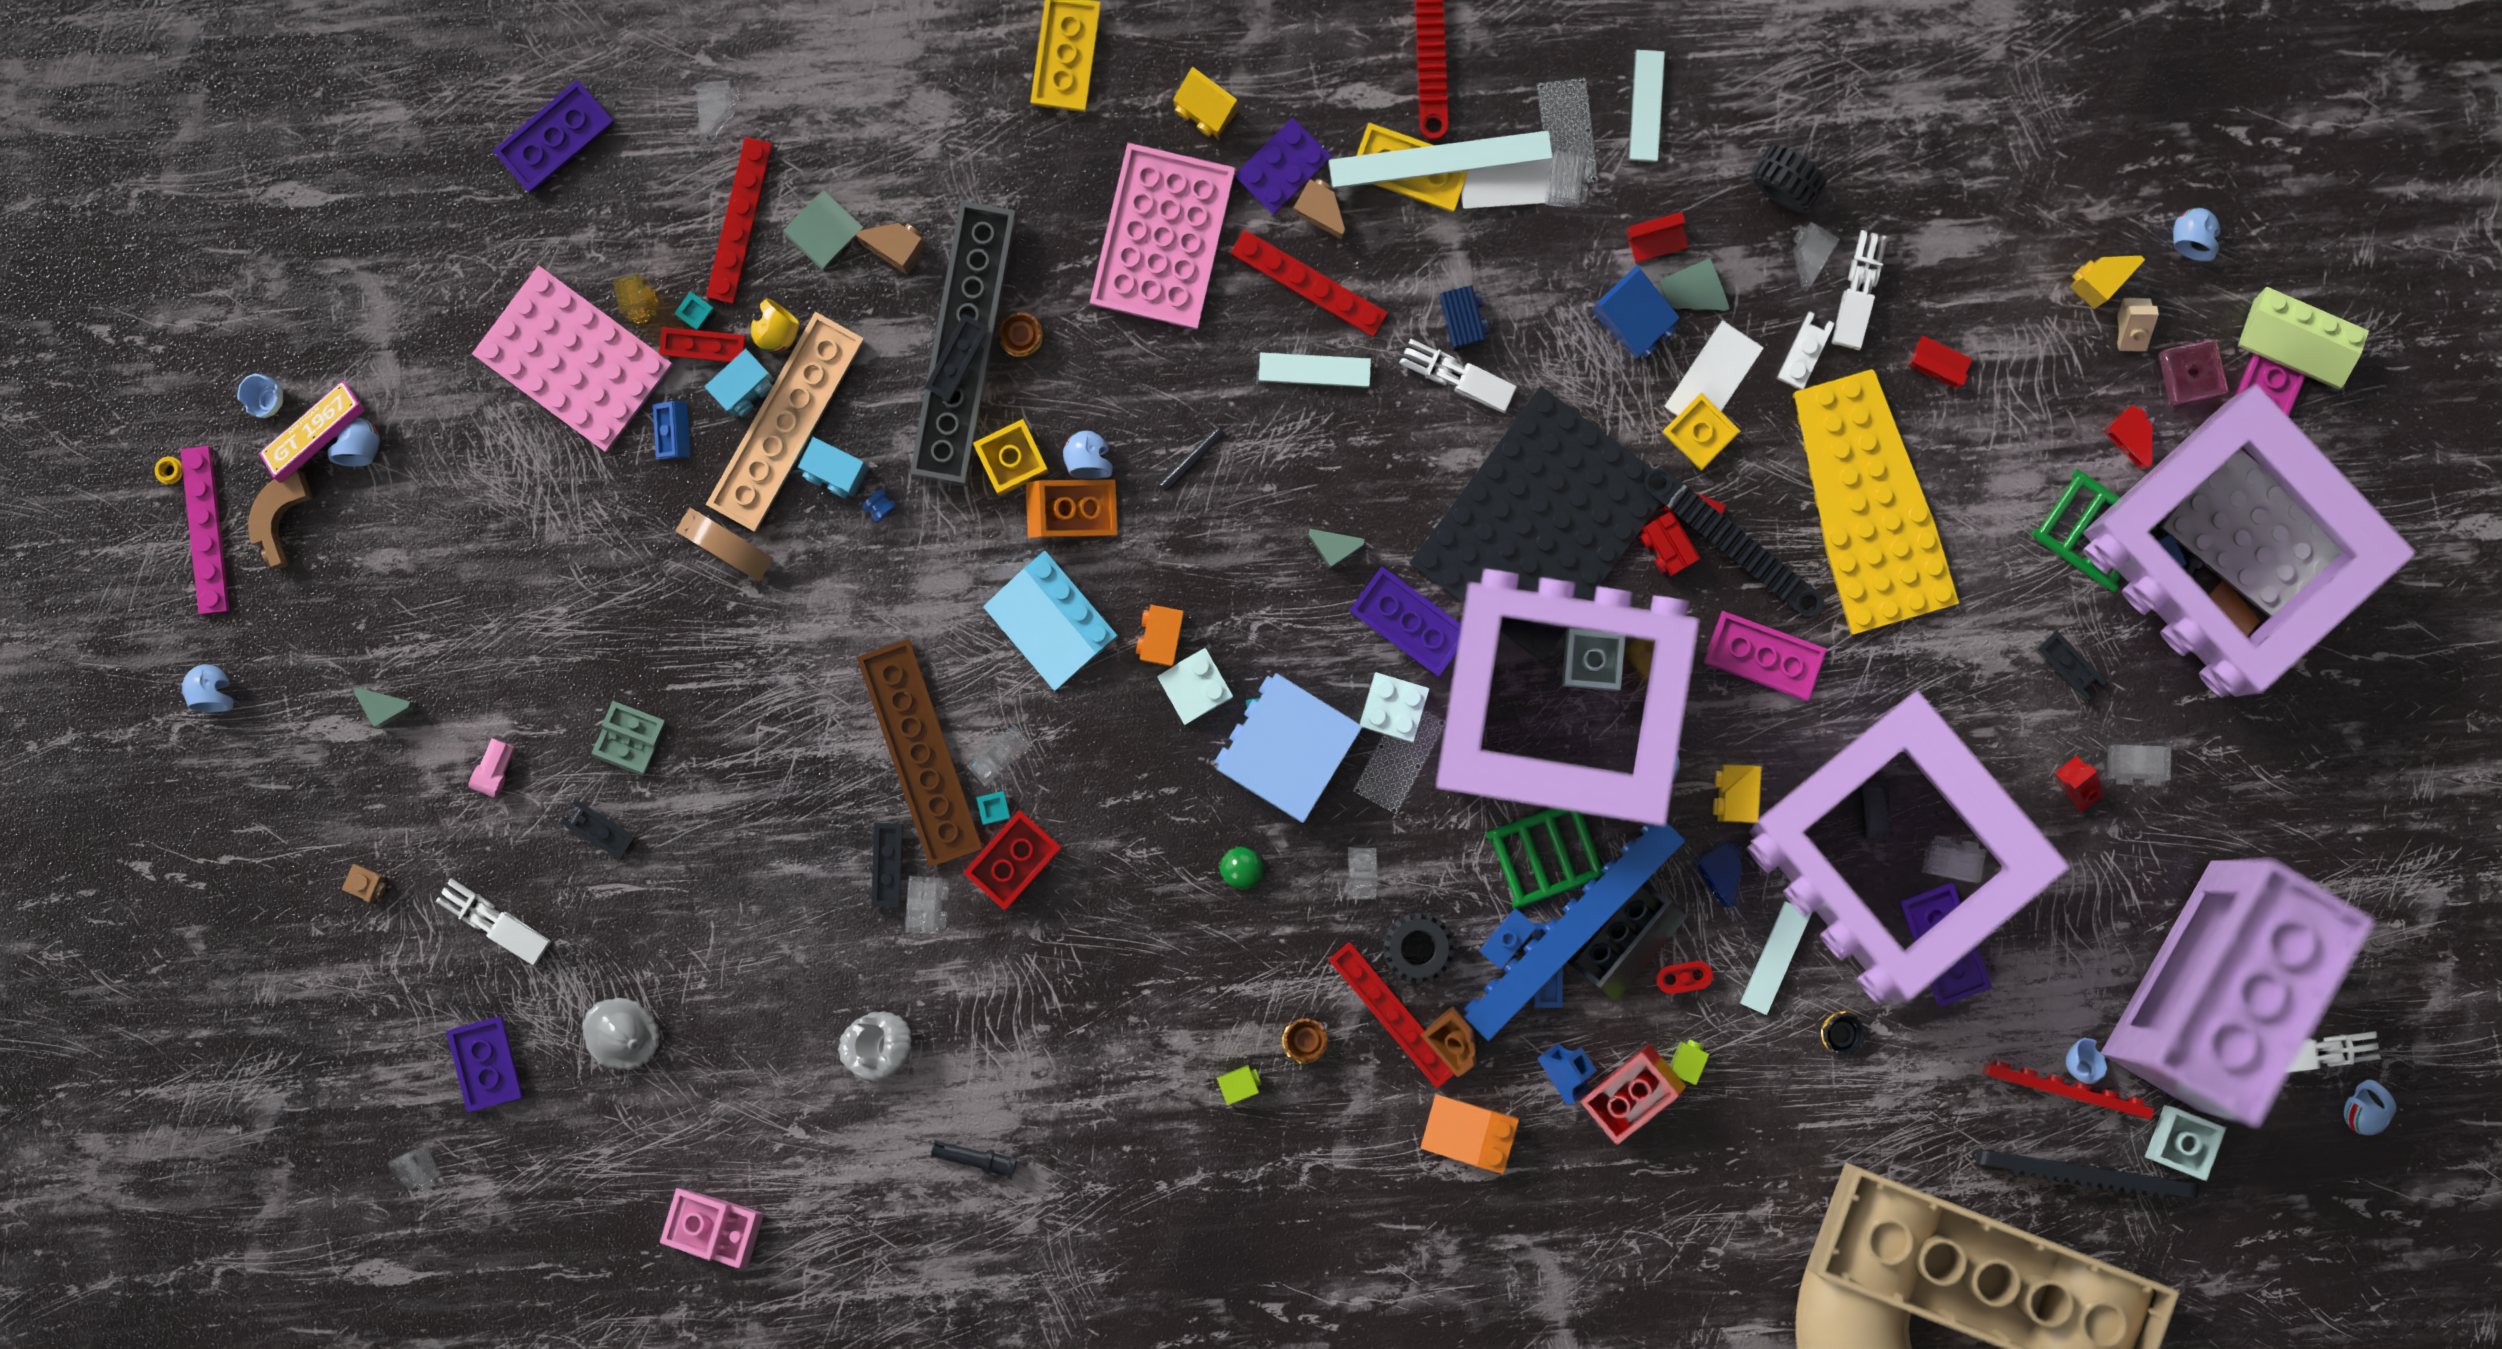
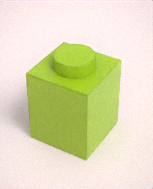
M1689 1039L1687 1044L1679 1043L1669 1067L1679 1078L1696 1085L1709 1054L1703 1052V1045Z
M1248 1065L1217 1077L1227 1105L1259 1093L1257 1086L1262 1085L1256 1069L1250 1071Z

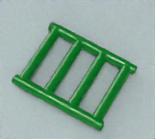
M2075 469L2071 476L2074 479L2039 529L2033 530L2031 536L2105 588L2116 592L2120 585L2117 582L2122 575L2115 568L2112 569L2109 575H2106L2096 568L2088 557L2084 560L2074 553L2072 549L2105 501L2113 505L2120 497L2087 474ZM2083 485L2096 494V496L2064 543L2061 544L2049 534ZM2156 523L2150 530H2148L2147 532L2149 533V535L2151 534V532L2155 533L2159 529L2160 525Z
M1552 807L1486 833V838L1489 842H1493L1514 898L1512 900L1513 909L1524 908L1585 885L1593 878L1598 880L1605 874L1601 870L1604 866H1602L1582 811ZM1567 813L1572 815L1592 870L1577 876L1555 818ZM1544 822L1566 880L1553 885L1549 883L1529 830L1530 827ZM1519 832L1540 890L1526 895L1523 893L1503 840L1504 837Z

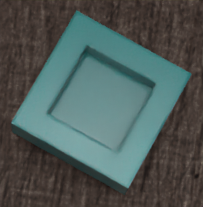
M690 291L674 314L699 331L714 311V308Z
M1004 791L976 797L983 825L1011 818Z

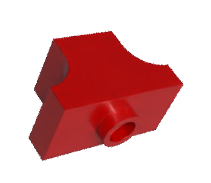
M2077 756L2055 772L2058 785L2066 792L2074 806L2081 813L2103 797L2097 771L2090 764L2087 766Z

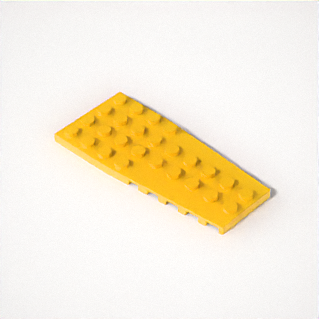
M1868 370L1796 391L1793 394V399L1795 398L1797 406V417L1799 425H1801L1804 450L1807 453L1809 462V474L1815 490L1814 497L1816 506L1819 509L1820 525L1826 553L1851 635L1959 604L1934 520L1875 371Z

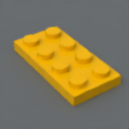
M1045 0L1031 105L1086 112L1101 2L1091 0Z
M1368 123L1357 156L1434 145ZM1463 171L1461 177L1460 172L1373 183V185L1454 213L1468 171Z

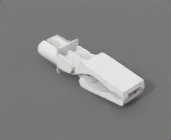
M1863 230L1860 233L1855 257L1851 261L1852 265L1848 280L1851 281L1850 289L1843 293L1832 344L1860 350L1875 298V295L1870 294L1872 286L1876 287L1888 239L1887 236L1881 237L1874 260L1878 234L1871 233L1865 255L1862 257L1867 238V231ZM1861 283L1863 284L1862 292L1859 291Z
M1410 339L1408 344L1411 347L1432 356V358L1406 348L1405 356L1427 366V368L1404 358H1401L1399 364L1425 375V378H1429L1442 385H1447V383L1455 385V392L1502 413H1506L1517 386L1472 364L1467 363L1463 367L1457 363L1458 360L1441 352L1440 349L1437 351ZM1438 356L1441 357V358H1440L1441 361H1439L1438 363H1436L1437 357H1438ZM1433 367L1436 368V369H1435L1436 372H1434L1433 374H1431L1432 368H1433ZM1452 372L1461 375L1460 378L1453 375Z
M450 878L448 884L469 899L467 900L456 892L444 888L441 893L461 906L462 910L441 897H438L435 902L459 916L458 919H462L478 930L484 929L488 932L486 935L488 938L536 966L551 941L508 912H498L494 909L495 905L481 897L480 894L473 893Z
M2375 1031L2323 1038L2324 1042L2319 1043L2316 1040L2306 1039L2288 1072L2319 1069L2320 1063H2327V1066H2338L2381 1059L2380 1054L2377 1053L2354 1056L2355 1052L2379 1049L2378 1042L2352 1043V1041L2377 1038V1033ZM2318 1051L2326 1052L2325 1054L2318 1055Z

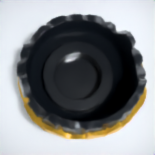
M1851 1011L1836 1012L1825 1020L1822 1025L1821 1036L1823 1044L1836 1055H1851L1864 1042L1865 1027L1862 1025L1860 1017Z

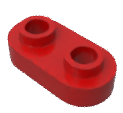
M1702 961L1665 966L1658 971L1656 983L1661 991L1668 994L1687 992L1707 987L1712 981L1713 973L1710 966ZM1697 969L1702 972V977L1699 980H1695L1692 976L1693 972ZM1668 974H1672L1675 978L1674 983L1671 985L1665 982V977Z

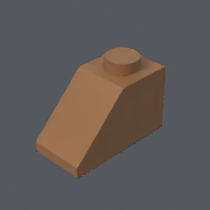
M1309 179L1294 207L1293 213L1342 239L1345 228L1335 194L1330 190L1331 186L1319 179L1316 182Z

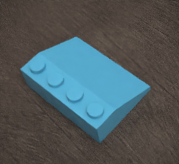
M1046 551L1021 570L983 606L1054 691L1118 638L1117 634Z

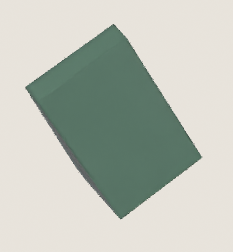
M1310 529L1308 535L1330 569L1362 548L1365 540Z
M355 688L354 693L373 727L382 728L415 709L416 703Z

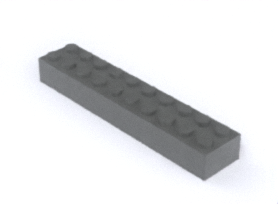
M960 201L927 381L963 314L988 326L989 330L950 402L925 389L910 468L912 477L965 487L968 485L974 453L973 443L976 442L1016 227L1017 214L1015 210Z

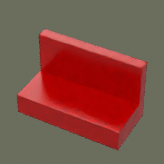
M1682 212L1633 225L1627 229L1626 234L1635 263L1689 248L1683 230L1685 219Z
M1922 335L1908 366L1959 389L1964 385L1968 377L1966 372L1972 358Z

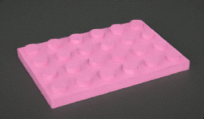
M1128 143L1090 305L1198 330L1235 168Z
M539 265L472 353L606 453L673 366L670 361L659 355V353Z

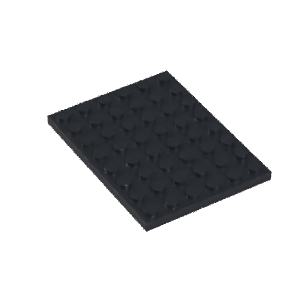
M1540 386L1409 564L1464 605H1466L1469 583H1482L1484 569L1519 574L1517 589L1538 592L1540 578L1575 583L1572 598L1589 600L1661 504L1644 486V477L1653 468ZM1656 474L1651 478V486L1655 490H1660L1666 485V479L1661 474ZM1503 615L1500 632L1543 662L1569 628V625Z

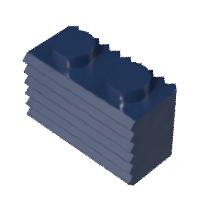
M1470 285L1440 293L1439 301L1452 350L1485 342V335L1489 334V327L1486 318L1480 317L1478 308L1482 307V300L1479 291L1474 292L1473 286Z

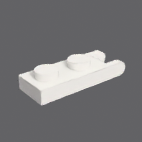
M1810 311L1777 377L1778 380L1799 390L1804 389L1834 326V323L1829 321L1825 326V330H1822L1810 324L1814 318V313Z

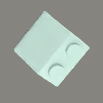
M1206 648L1184 659L1158 676L1160 683L1184 725L1233 698Z

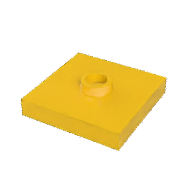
M1701 392L1661 433L1702 471L1741 431Z

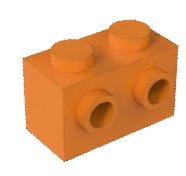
M1151 604L1149 611L1144 610L1141 626L1146 627L1144 638H1138L1136 654H1140V661L1169 667L1174 666L1184 611Z

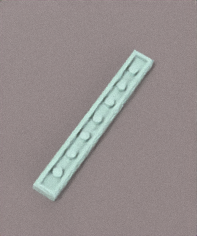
M1549 131L1331 159L1329 160L1332 189L1552 160Z

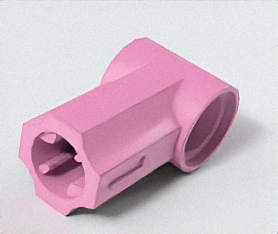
M492 738L481 764L475 768L470 778L469 788L496 798L504 785V773L515 747Z

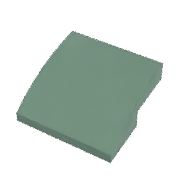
M823 190L783 230V234L821 270H824L842 254L843 249L857 237V233L863 230L864 227Z
M613 701L603 721L602 731L591 753L592 757L645 776L661 736L665 720Z

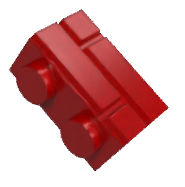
M1672 511L1641 529L1643 535L1640 536V539L1648 551L1652 549L1657 559L1654 562L1661 574L1667 573L1668 577L1700 559Z

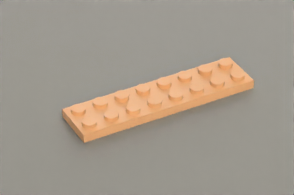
M814 313L706 503L707 506L754 532L758 530L862 346L864 338L821 314Z

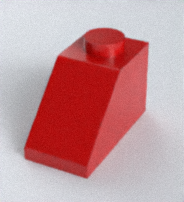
M2131 405L2125 408L2102 432L2140 470H2144L2152 464V424L2148 421V414L2142 408Z

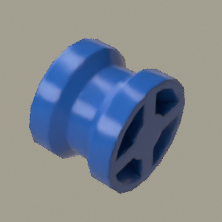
M880 489L870 496L861 507L865 511H870L873 515L872 519L879 523L894 511L897 505L894 501H889L886 498V492Z

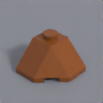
M1454 1006L1439 1016L1421 1034L1423 1039L1457 1077L1476 1064L1472 1027Z

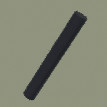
M1219 426L1203 439L1159 483L1163 490L1167 491L1225 434Z

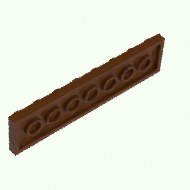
M910 639L856 657L929 867L983 849Z

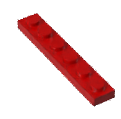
M744 137L708 285L707 299L735 304L773 147L772 143Z
M1245 229L1230 253L1231 256L1371 337H1374L1387 315L1386 311Z
M1350 942L1328 959L1436 1088H1439L1454 1075L1453 1071L1421 1036L1424 1029Z
M1994 1060L1993 1065L1984 1064L1982 1074L2152 1119L2154 1108L2146 1107V1100L2130 1096L2129 1101L2118 1099L2119 1093L2103 1089L2102 1094L2091 1092L2092 1086L2075 1082V1086L2072 1087L2064 1084V1078L2048 1075L2046 1080L2037 1077L2038 1071L2021 1067L2020 1072L2010 1070L2011 1064Z

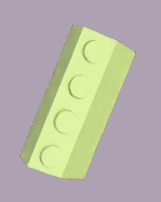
M2266 287L2253 301L2238 346L2340 390L2362 353L2369 331Z

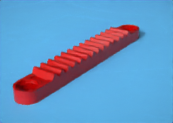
M1415 0L1420 131L1426 139L1436 141L1444 137L1448 128L1443 0ZM1430 119L1439 120L1442 125L1441 130L1437 133L1429 132L1426 128L1427 121Z

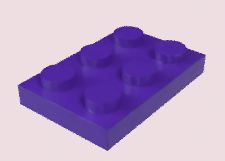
M1292 118L1234 175V178L1274 216L1332 156Z
M503 1016L446 1031L467 1112L524 1097Z

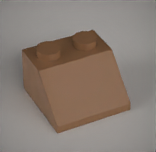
M899 223L860 230L856 235L862 246L906 275H909L926 249L923 237L920 235L921 232L909 224L904 227Z

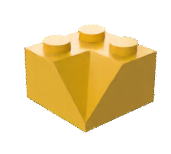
M1023 419L973 443L999 497L1049 473Z
M1721 765L1720 771L1715 772V787H1719V798H1714L1713 815H1718L1717 821L1758 822L1761 766Z

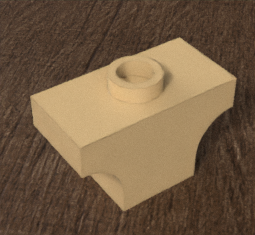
M2123 298L2117 316L2119 324L2117 344L2119 351L2147 350L2159 315L2157 306H2152L2151 299Z

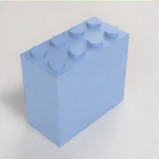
M1276 673L1273 678L1267 676L1259 689V692L1263 694L1258 702L1252 700L1244 713L1248 717L1244 726L1238 723L1229 738L1234 741L1229 750L1223 747L1215 760V763L1219 765L1216 770L1303 823L1362 726Z

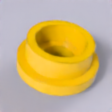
M170 456L160 459L155 466L157 479L164 484L177 483L183 476L182 463ZM169 466H173L174 473L168 476L166 469Z

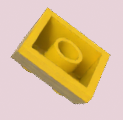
M1194 67L1187 74L1173 99V105L1176 107L1175 112L1185 120L1193 119L1198 123L1197 128L1209 137L1213 134L1218 138L1237 113V99Z
M2142 256L2101 257L2096 262L2090 260L2072 276L2075 281L2070 288L2095 309L2106 302L2145 259Z

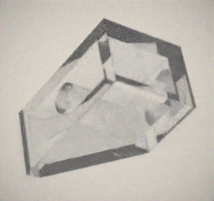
M729 80L696 83L700 138L704 143H710L735 114L734 105H739L738 90L733 88Z
M1812 222L1806 228L1801 226L1793 239L1797 243L1793 249L1801 286L1806 291L1811 287L1840 240Z
M1014 724L982 749L967 767L986 787L1031 748L1033 744Z
M427 1146L414 1149L388 1162L391 1170L409 1191L418 1187L421 1192L435 1185L433 1179L441 1176Z

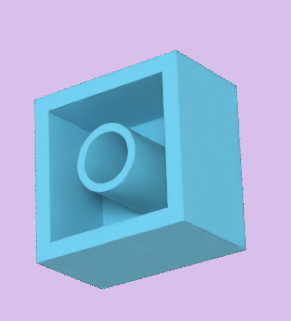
M745 349L716 375L705 388L736 418L738 415L741 417L746 415L753 408L751 403L759 396L763 398L768 395L775 379Z
M814 437L798 466L804 472L802 476L806 480L820 487L822 483L829 485L827 489L846 499L847 495L855 497L869 470V467L863 461Z

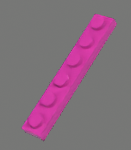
M210 446L180 449L198 612L201 615L228 612L230 610L212 449Z

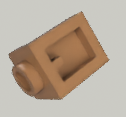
M352 864L342 890L363 898L368 903H375L376 899H381L385 892L386 884H384L386 876L357 864Z

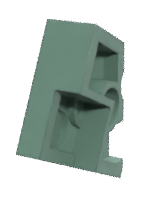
M1710 258L1665 277L1657 283L1662 296L1672 309H1709L1722 312L1730 309Z

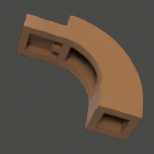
M299 470L292 473L282 483L275 479L268 483L257 495L249 514L248 533L250 543L258 547L263 545L264 548L261 549V553L267 565L270 564V567L276 569L289 566L278 533L282 516L292 506L313 499L305 474Z
M689 508L676 529V532L758 582L773 560V557L692 508Z

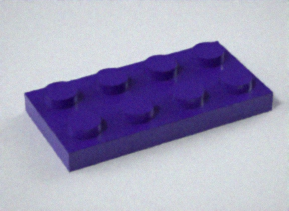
M576 80L498 145L493 152L531 194L611 127L614 121L583 85Z
M1384 567L1379 569L1349 610L1351 614L1437 677L1440 676L1459 649L1462 625Z
M1948 883L1899 901L1914 942L1961 904L1953 883ZM1976 944L1929 982L1938 1007L1992 988Z

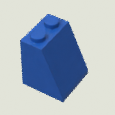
M1638 265L1605 294L1591 311L1636 360L1642 354L1645 358L1648 357L1658 347L1655 342L1661 336L1665 339L1668 338L1678 328L1675 323L1680 318Z

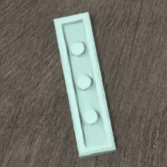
M1636 51L1629 161H1658L1664 52Z
M1260 353L1259 382L1369 387L1371 359Z
M1784 902L1740 1004L1762 1014H1768L1812 913L1804 917L1792 904Z

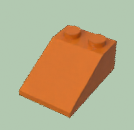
M1039 480L1026 483L1028 538L1117 535L1115 480Z
M1435 1094L1420 1148L1504 1174L1519 1119L1511 1115Z

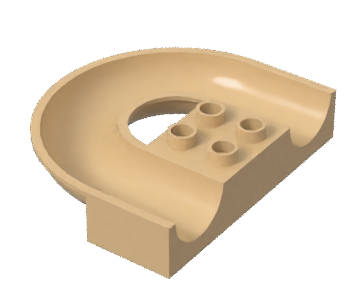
M1845 1162L1800 1286L1796 1308L1797 1349H1912L1909 1338V1320L1911 1312L2006 1349H2158L2179 1292L2155 1281L2137 1276L2062 1245Z

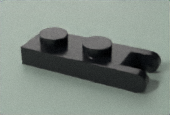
M2055 630L2035 649L2088 704L2093 699L2086 690L2095 681L2102 688L2108 685V682L2058 630Z
M571 797L569 802L578 807L570 821L563 816H559L557 821L612 856L622 860L636 836L578 799Z

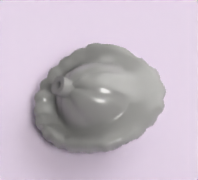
M624 998L607 999L594 1004L586 1013L582 1024L583 1037L586 1041L587 1050L596 1059L597 1063L618 1070H631L648 1062L651 1056L655 1054V1050L659 1046L658 1039L660 1038L658 1024L654 1022V1017L640 1003Z
M885 1011L871 1012L856 1019L841 1035L838 1047L840 1060L849 1071H852L859 1078L874 1082L885 1079L901 1068L903 1062L907 1060L908 1053L911 1051V1030L902 1017L896 1016L894 1013H887Z

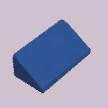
M670 401L653 404L656 459L690 457L687 403Z

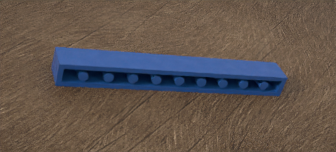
M1666 821L1664 825L1648 822L1641 829L1644 835L1637 842L1632 838L1621 849L1624 855L1618 861L1612 858L1601 869L1605 874L1598 881L1593 878L1582 889L1585 895L1579 901L1573 898L1562 909L1566 914L1559 921L1553 918L1542 929L1546 934L1539 941L1535 937L1523 949L1527 954L1520 961L1514 958L1503 969L1507 974L1500 981L1494 978L1484 988L1487 994L1480 1001L1475 997L1464 1008L1467 1012L1464 1019L1486 1041H1489L1685 842Z

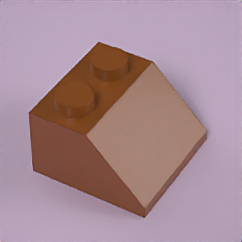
M2223 579L2205 593L2245 637L2260 622L2236 591Z

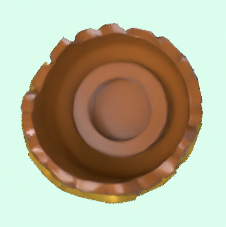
M1025 312L1012 313L1001 323L999 328L1000 343L1002 348L1009 354L1018 357L1028 356L1040 347L1043 338L1042 327L1031 314Z
M1302 1018L1289 1025L1285 1029L1282 1039L1283 1048L1288 1057L1302 1064L1313 1062L1322 1056L1328 1043L1327 1032L1322 1024L1310 1018Z

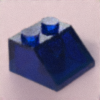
M1719 842L1692 859L1720 906L1730 908L1735 903L1743 867L1739 861L1743 858L1740 851L1734 844L1730 845L1728 842Z

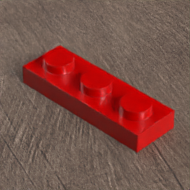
M662 327L659 355L731 363L745 350L746 336Z

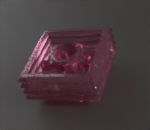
M2217 340L2198 342L2159 352L2158 355L2171 406L2217 397L2228 392ZM2191 368L2198 371V375L2194 379L2188 374V370Z

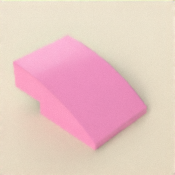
M676 1188L660 1243L736 1268H748L764 1213L707 1195Z

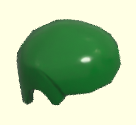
M1237 847L1228 850L1221 859V876L1228 885L1234 888L1248 890L1256 887L1264 877L1265 866L1262 858L1252 849Z

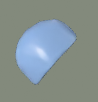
M255 373L245 377L239 385L238 400L245 405L246 412L253 416L268 418L273 416L283 405V390L279 383L271 377Z
M2088 1038L2077 1041L2070 1048L2066 1055V1067L2078 1081L2084 1084H2094L2105 1077L2107 1065L2105 1056L2100 1054L2101 1052H2098L2095 1048L2097 1042Z

